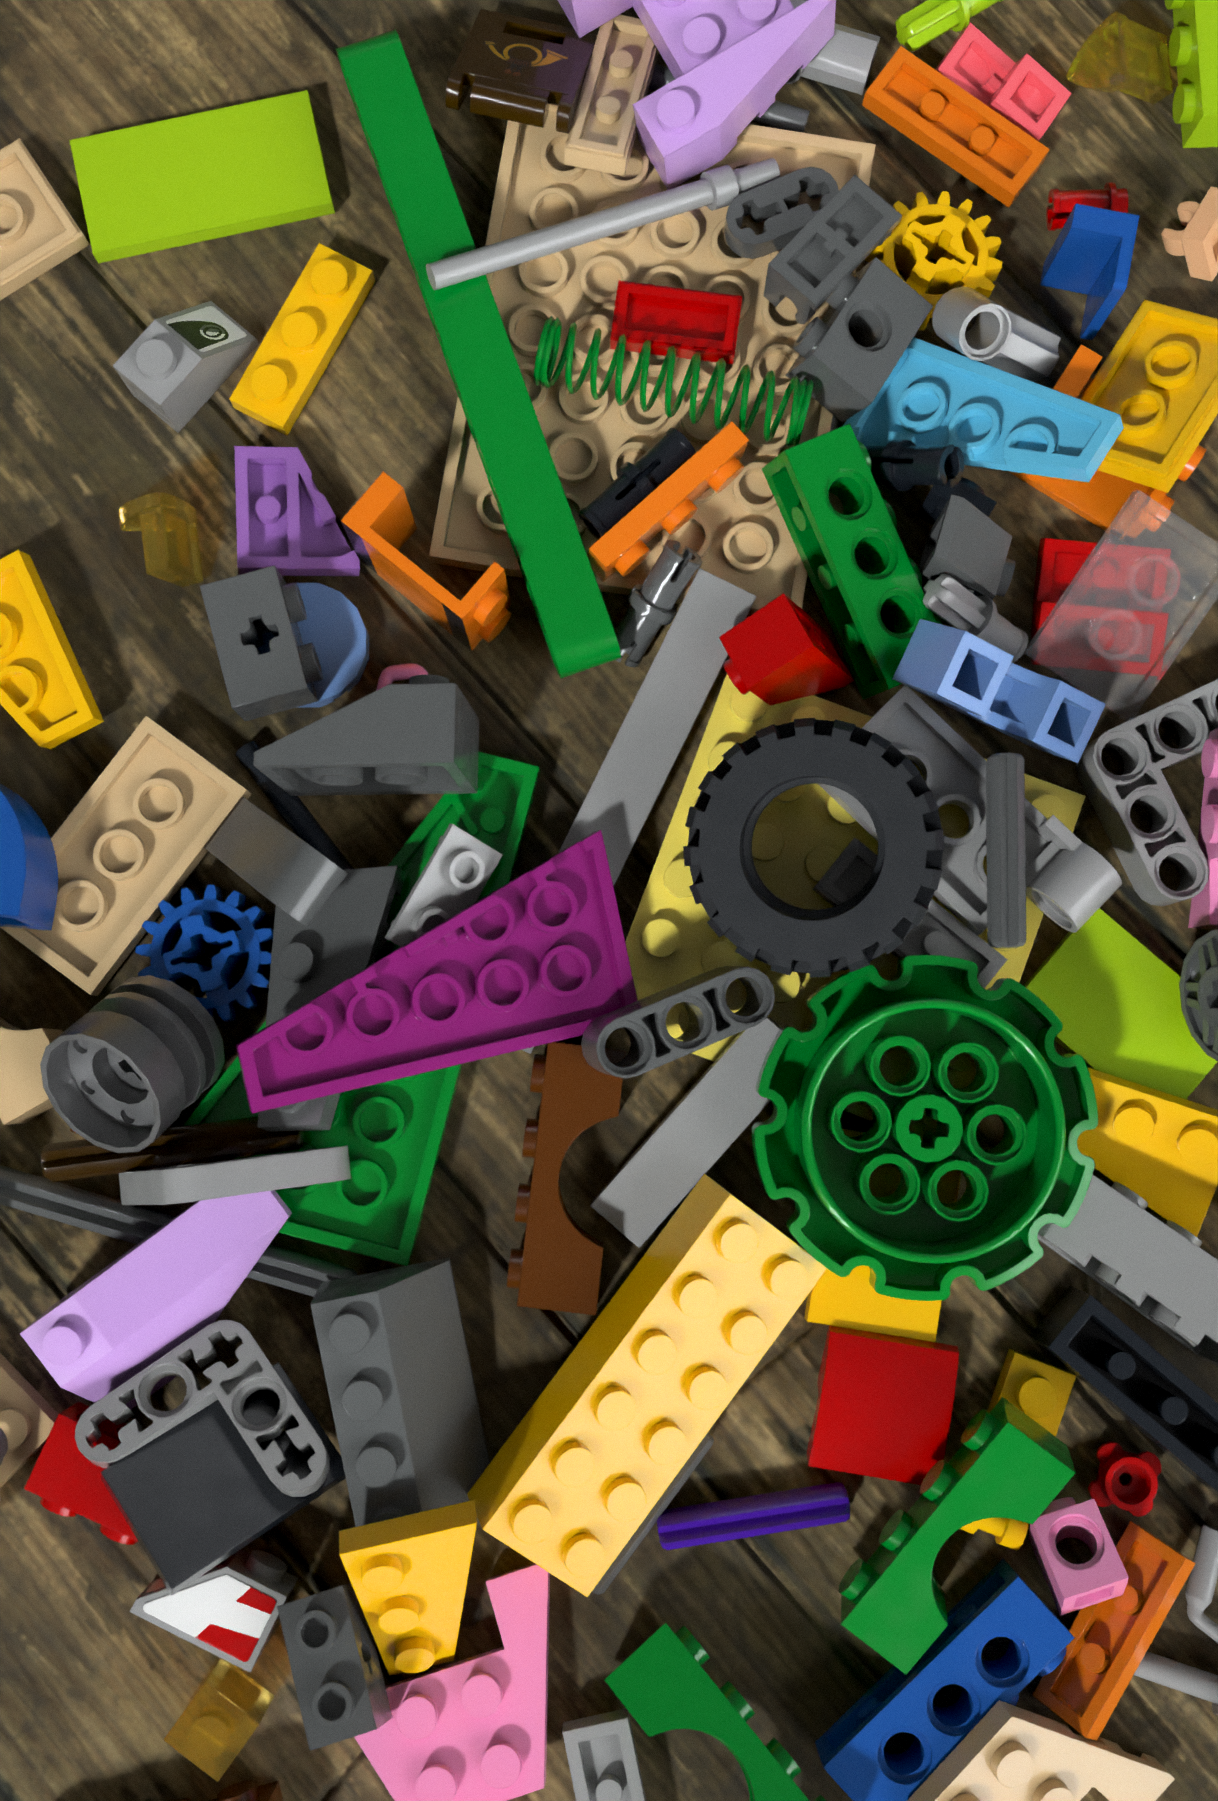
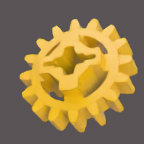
M942 191L937 204H929L923 192L916 193L911 210L900 201L894 203L893 208L902 215L901 222L892 230L891 235L865 258L867 262L872 261L875 257L878 258L933 306L918 329L922 331L925 330L930 318H932L937 302L943 294L952 288L961 286L973 288L989 298L995 287L992 282L996 281L1003 263L993 258L996 256L1001 245L1000 237L984 236L991 218L985 215L973 220L969 216L973 202L969 199L961 203L958 209L951 207L949 192ZM932 258L937 260V263L934 264L929 261ZM898 270L902 271L904 279L901 277Z

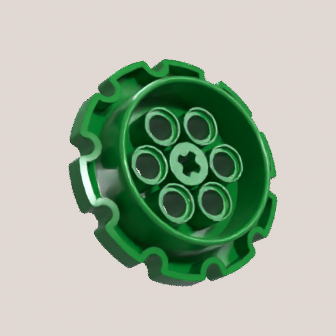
M941 955L902 956L898 959L895 976L888 981L879 975L873 965H868L853 972H850V970L820 987L807 998L806 1004L812 1012L813 1019L811 1025L806 1030L798 1031L789 1026H784L779 1030L764 1058L755 1087L756 1092L760 1096L770 1099L774 1108L773 1114L768 1120L756 1122L752 1126L755 1161L766 1193L773 1200L786 1197L795 1201V1211L787 1219L786 1227L813 1258L840 1277L848 1276L857 1266H869V1283L877 1293L907 1300L937 1301L945 1300L950 1296L952 1281L961 1275H967L970 1282L982 1291L1009 1281L1042 1258L1044 1251L1037 1238L1041 1227L1045 1224L1053 1223L1061 1228H1066L1071 1224L1086 1196L1092 1179L1095 1162L1091 1157L1083 1155L1077 1147L1079 1135L1085 1130L1095 1129L1098 1126V1110L1094 1087L1084 1058L1080 1055L1069 1053L1059 1055L1056 1052L1054 1040L1056 1035L1062 1031L1063 1024L1039 997L1011 978H1000L996 980L991 988L984 989L978 982V966L972 961ZM899 1045L909 1055L911 1062L910 1070L901 1081L889 1083L881 1075L879 1068L880 1059L886 1050ZM965 1052L974 1060L976 1075L973 1082L967 1087L955 1089L947 1077V1067L950 1060L956 1055ZM853 1102H866L872 1111L873 1120L871 1127L860 1136H846L840 1123L843 1110ZM925 1109L926 1116L937 1120L936 1131L925 1132L923 1142H921L919 1135L909 1131V1125L911 1120L922 1119ZM996 1114L1000 1117L1004 1126L1003 1138L997 1146L983 1150L976 1141L977 1126L983 1118ZM885 1163L895 1164L900 1172V1184L897 1190L886 1197L873 1196L869 1188V1178L872 1171ZM961 1170L966 1180L964 1194L956 1202L949 1204L941 1203L937 1195V1184L940 1178L948 1171Z

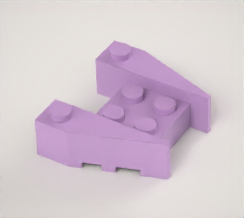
M558 0L579 38L633 7L675 80L633 104L639 142L667 190L681 185L723 160L737 144V137L756 116L760 118L775 102V94L800 67L804 69L834 36L836 0H808L795 9L790 0Z

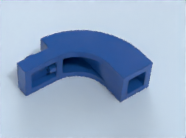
M0 784V926L51 931L58 895V867L53 843L45 825L34 809L18 794Z

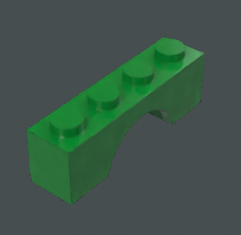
M1004 1397L999 1400L990 1413L982 1409L970 1420L961 1437L962 1447L948 1463L943 1459L939 1460L929 1470L920 1486V1493L922 1494L907 1513L900 1509L892 1515L880 1534L879 1543L881 1545L867 1562L862 1558L856 1560L847 1570L839 1585L838 1591L841 1594V1625L906 1675L948 1626L945 1593L933 1573L936 1556L945 1541L960 1528L981 1519L1010 1518L1033 1524L1075 1474L1068 1446Z
M667 1623L663 1624L604 1680L648 1737L669 1730L692 1729L704 1732L726 1746L743 1771L748 1786L749 1801H809L793 1781L801 1772L797 1763L775 1737L766 1745L763 1744L746 1723L755 1715V1712L729 1681L722 1687H717L701 1667L710 1659L709 1655L684 1625L674 1633ZM820 1794L814 1801H826V1800H825V1798Z

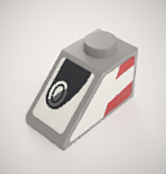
M208 301L155 319L115 362L113 367L132 395L179 433L259 343L252 334L216 304Z
M240 1549L172 1596L161 1578L153 1580L137 1597L130 1612L251 1672L279 1619L277 1606L287 1603L298 1578L286 1572L287 1565L278 1557L261 1550H253L250 1554Z

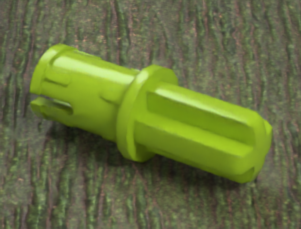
M926 0L898 17L895 22L898 32L896 35L897 40L908 51H916L950 30L955 32L964 30L968 26L970 18L1003 0Z

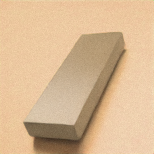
M618 15L600 26L564 147L565 165L625 177L637 134L633 104L647 96L659 54L640 18Z

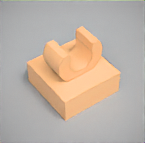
M1211 186L1200 204L1193 201H1185L1178 205L1177 211L1180 224L1186 226V228L1180 231L1164 228L1161 236L1165 250L1169 254L1185 256L1190 277L1212 282L1218 273V188Z

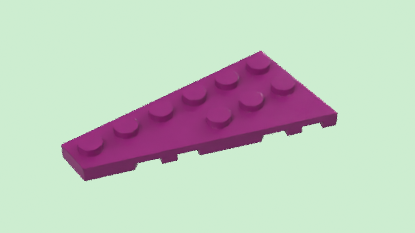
M598 830L236 1044L250 1112L253 1114L581 1036L589 1023L596 1018L638 1001L602 831Z

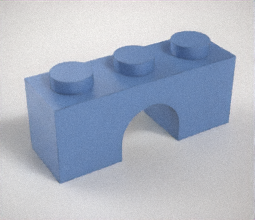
M923 619L919 620L893 680L1032 748L1076 763L1079 762L1103 712L1105 703L1061 680L1035 673L1012 663L1013 655L965 630Z

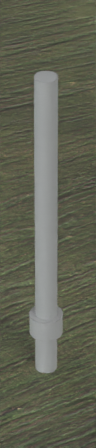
M774 158L734 170L729 165L703 172L698 181L426 264L427 276L432 288L438 290L707 206L711 211L729 206L733 199L743 192L779 178L780 169Z

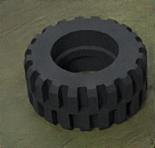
M804 718L794 719V722L777 726L773 724L755 732L756 735L741 744L737 742L722 755L724 759L713 772L708 771L699 785L698 789L701 792L695 806L689 808L685 824L686 827H689L688 845L683 846L684 867L689 866L693 885L689 886L695 903L696 905L702 904L710 917L707 923L719 938L724 935L737 946L735 952L751 962L757 959L771 965V971L791 975L792 972L810 973L811 978L830 977L832 972L847 969L853 972L870 965V961L884 953L889 954L904 942L905 936L915 925L918 927L929 910L928 906L935 890L938 889L942 874L944 834L938 806L932 791L911 760L896 749L891 742L875 732H869L857 727L855 724L836 719L835 721ZM805 784L830 785L852 795L869 813L878 837L877 862L866 885L848 901L827 909H803L792 906L776 897L760 879L752 857L753 832L763 810L781 793Z

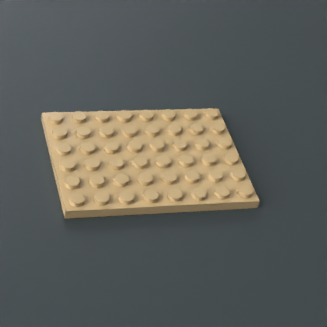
M549 103V113L543 128L508 120L485 246L663 192L667 188L639 142L638 133L635 137L625 177L565 165L564 147L568 134L556 131V112L559 105ZM749 124L737 137V144L724 159L703 172L729 165L734 170L774 158L780 169V177L798 169L815 167L831 174L837 182L838 190L854 175L869 186L876 144ZM703 172L692 177L691 179L687 180L679 186L700 180V176ZM801 192L798 205L807 203L812 211L819 210L821 197L811 199L807 192ZM704 206L486 274L587 556L589 548L598 540L584 526L578 516V512L582 508H586L618 479L616 471L626 462L634 464L664 437L670 428L680 431L692 444L696 452L722 430H717L714 424L718 378L706 409L696 424H692L689 416L692 376L682 403L676 414L671 418H668L665 413L667 373L654 405L647 412H643L640 405L641 372L629 400L623 406H619L615 398L616 368L605 394L598 400H594L591 394V365L582 386L574 394H570L566 386V362L553 386L550 388L542 387L541 384L536 386L534 382V367L540 337L547 318L553 316L556 319L558 317L562 324L560 344L552 376L559 363L570 324L575 322L577 325L572 359V388L575 386L583 369L594 332L600 328L602 333L596 380L598 393L615 352V349H610V338L618 280L742 296L733 365L726 364L720 420L740 370L744 365L748 364L751 373L745 424L767 372L773 370L775 373V391L771 429L785 391L791 381L786 374L799 356V353L793 349V345L806 326L815 317L822 320L830 308V305L824 301L805 324H799L795 318V314L798 312L797 308L789 298L785 297L775 307L763 296L768 264L782 249L754 259L744 258L734 253L727 245L724 235L729 206L713 211ZM747 215L743 217L741 229L750 227L755 235H759L763 232L765 221L755 223L751 216ZM625 351L621 399L624 397L640 356L638 352ZM650 354L646 405L652 395L666 356ZM675 357L671 409L679 394L691 359ZM700 362L696 414L717 362ZM743 382L724 427L732 421L739 428ZM768 384L749 432L745 435L749 442L740 460L745 466L743 471L721 492L716 493L710 487L693 502L698 510L678 531L669 535L663 529L646 544L651 550L650 554L628 575L623 577L616 571L607 580L602 582L594 573L600 591L629 595L634 585L644 583L662 553L666 541L675 540L681 544L677 551L681 554L684 547L688 546L702 559L700 569L756 595L748 615H752L783 593L802 609L807 571L762 471V468L780 453L793 447L792 445L787 447L785 443L790 426L794 389L774 437L769 442H766L764 439V421ZM458 397L429 552L430 561L434 564L486 572L495 561L505 569L507 576L523 578ZM813 397L810 399L799 444L830 432L833 414ZM696 569L676 603L682 604L699 569Z

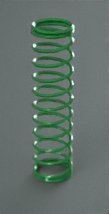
M553 316L547 318L544 324L534 367V382L536 386L540 384L545 388L553 386L566 362V386L569 393L574 394L582 386L591 365L590 389L594 400H598L605 394L616 368L615 398L618 405L623 406L629 400L641 372L640 405L643 412H647L654 405L667 373L665 413L668 418H671L678 411L692 376L689 416L692 424H696L706 409L718 378L714 424L716 429L720 430L728 420L743 382L739 429L746 435L754 422L769 384L764 421V439L766 442H769L774 437L794 389L790 426L785 444L787 447L799 444L814 386L812 380L808 382L805 378L800 384L798 376L791 379L770 429L775 391V373L773 370H770L761 384L745 424L751 373L749 365L746 364L740 370L720 420L726 362L724 358L717 361L696 414V398L701 355L699 352H696L692 356L679 394L671 409L672 382L676 349L674 346H671L667 351L656 385L646 405L647 376L651 351L649 340L643 344L632 379L624 397L621 399L622 371L626 346L625 334L619 337L609 370L597 393V365L602 333L600 328L594 332L583 369L575 386L572 388V359L577 325L575 322L570 324L559 363L552 376L560 344L562 324L558 317L554 319Z

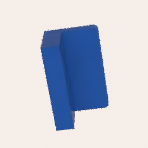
M1075 204L1044 261L1040 286L1087 294L1080 338L1094 339L1126 290L1139 215Z

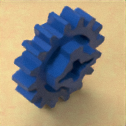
M208 884L204 892V899L201 900L194 890L188 887L181 889L183 905L177 907L170 902L162 900L158 905L161 913L165 916L160 924L153 921H144L142 927L153 935V940L151 944L136 946L135 953L149 957L151 966L141 970L138 973V977L151 975L172 981L178 986L180 985L176 982L177 979L192 977L198 980L201 991L206 992L207 998L196 997V999L213 1017V1011L217 1010L218 1015L223 1021L236 1020L235 1004L239 1002L244 1007L254 1010L259 1006L256 997L252 993L254 988L258 986L269 989L270 978L265 976L263 971L265 966H271L272 953L266 952L265 944L273 941L274 930L271 928H258L257 925L263 920L266 912L258 906L243 912L246 896L235 890L223 902L222 890L216 885ZM210 913L229 916L242 930H232L226 933L219 931L216 921L211 918ZM181 927L183 933L174 950L169 952L172 939ZM204 942L219 947H227L221 949V953L212 957V969L198 963H190L196 961L198 956L206 952ZM249 958L245 973L236 984L234 975L241 961Z

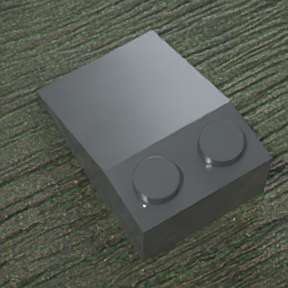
M416 675L409 679V684H389L255 751L253 765L290 796L477 793L479 718L456 683H449V679L443 676Z

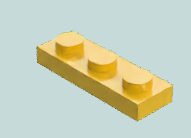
M319 243L229 398L234 409L288 436L376 282L373 270Z

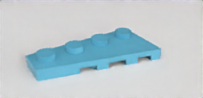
M915 337L911 340L873 402L847 419L843 425L845 426L850 423L857 440L862 442L864 446H886L892 440H911L916 446H944L951 444L961 449L964 456V465L1082 482H1090L1124 429L1120 414L979 361L971 360L968 357Z

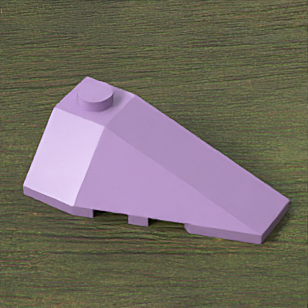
M276 1190L196 1201L48 1308L23 1330L20 1335L61 1388L95 1403L200 1330L214 1323L292 1212ZM166 1376L160 1379L154 1385L151 1395L172 1381L176 1376ZM135 1398L126 1404L130 1410L137 1406Z

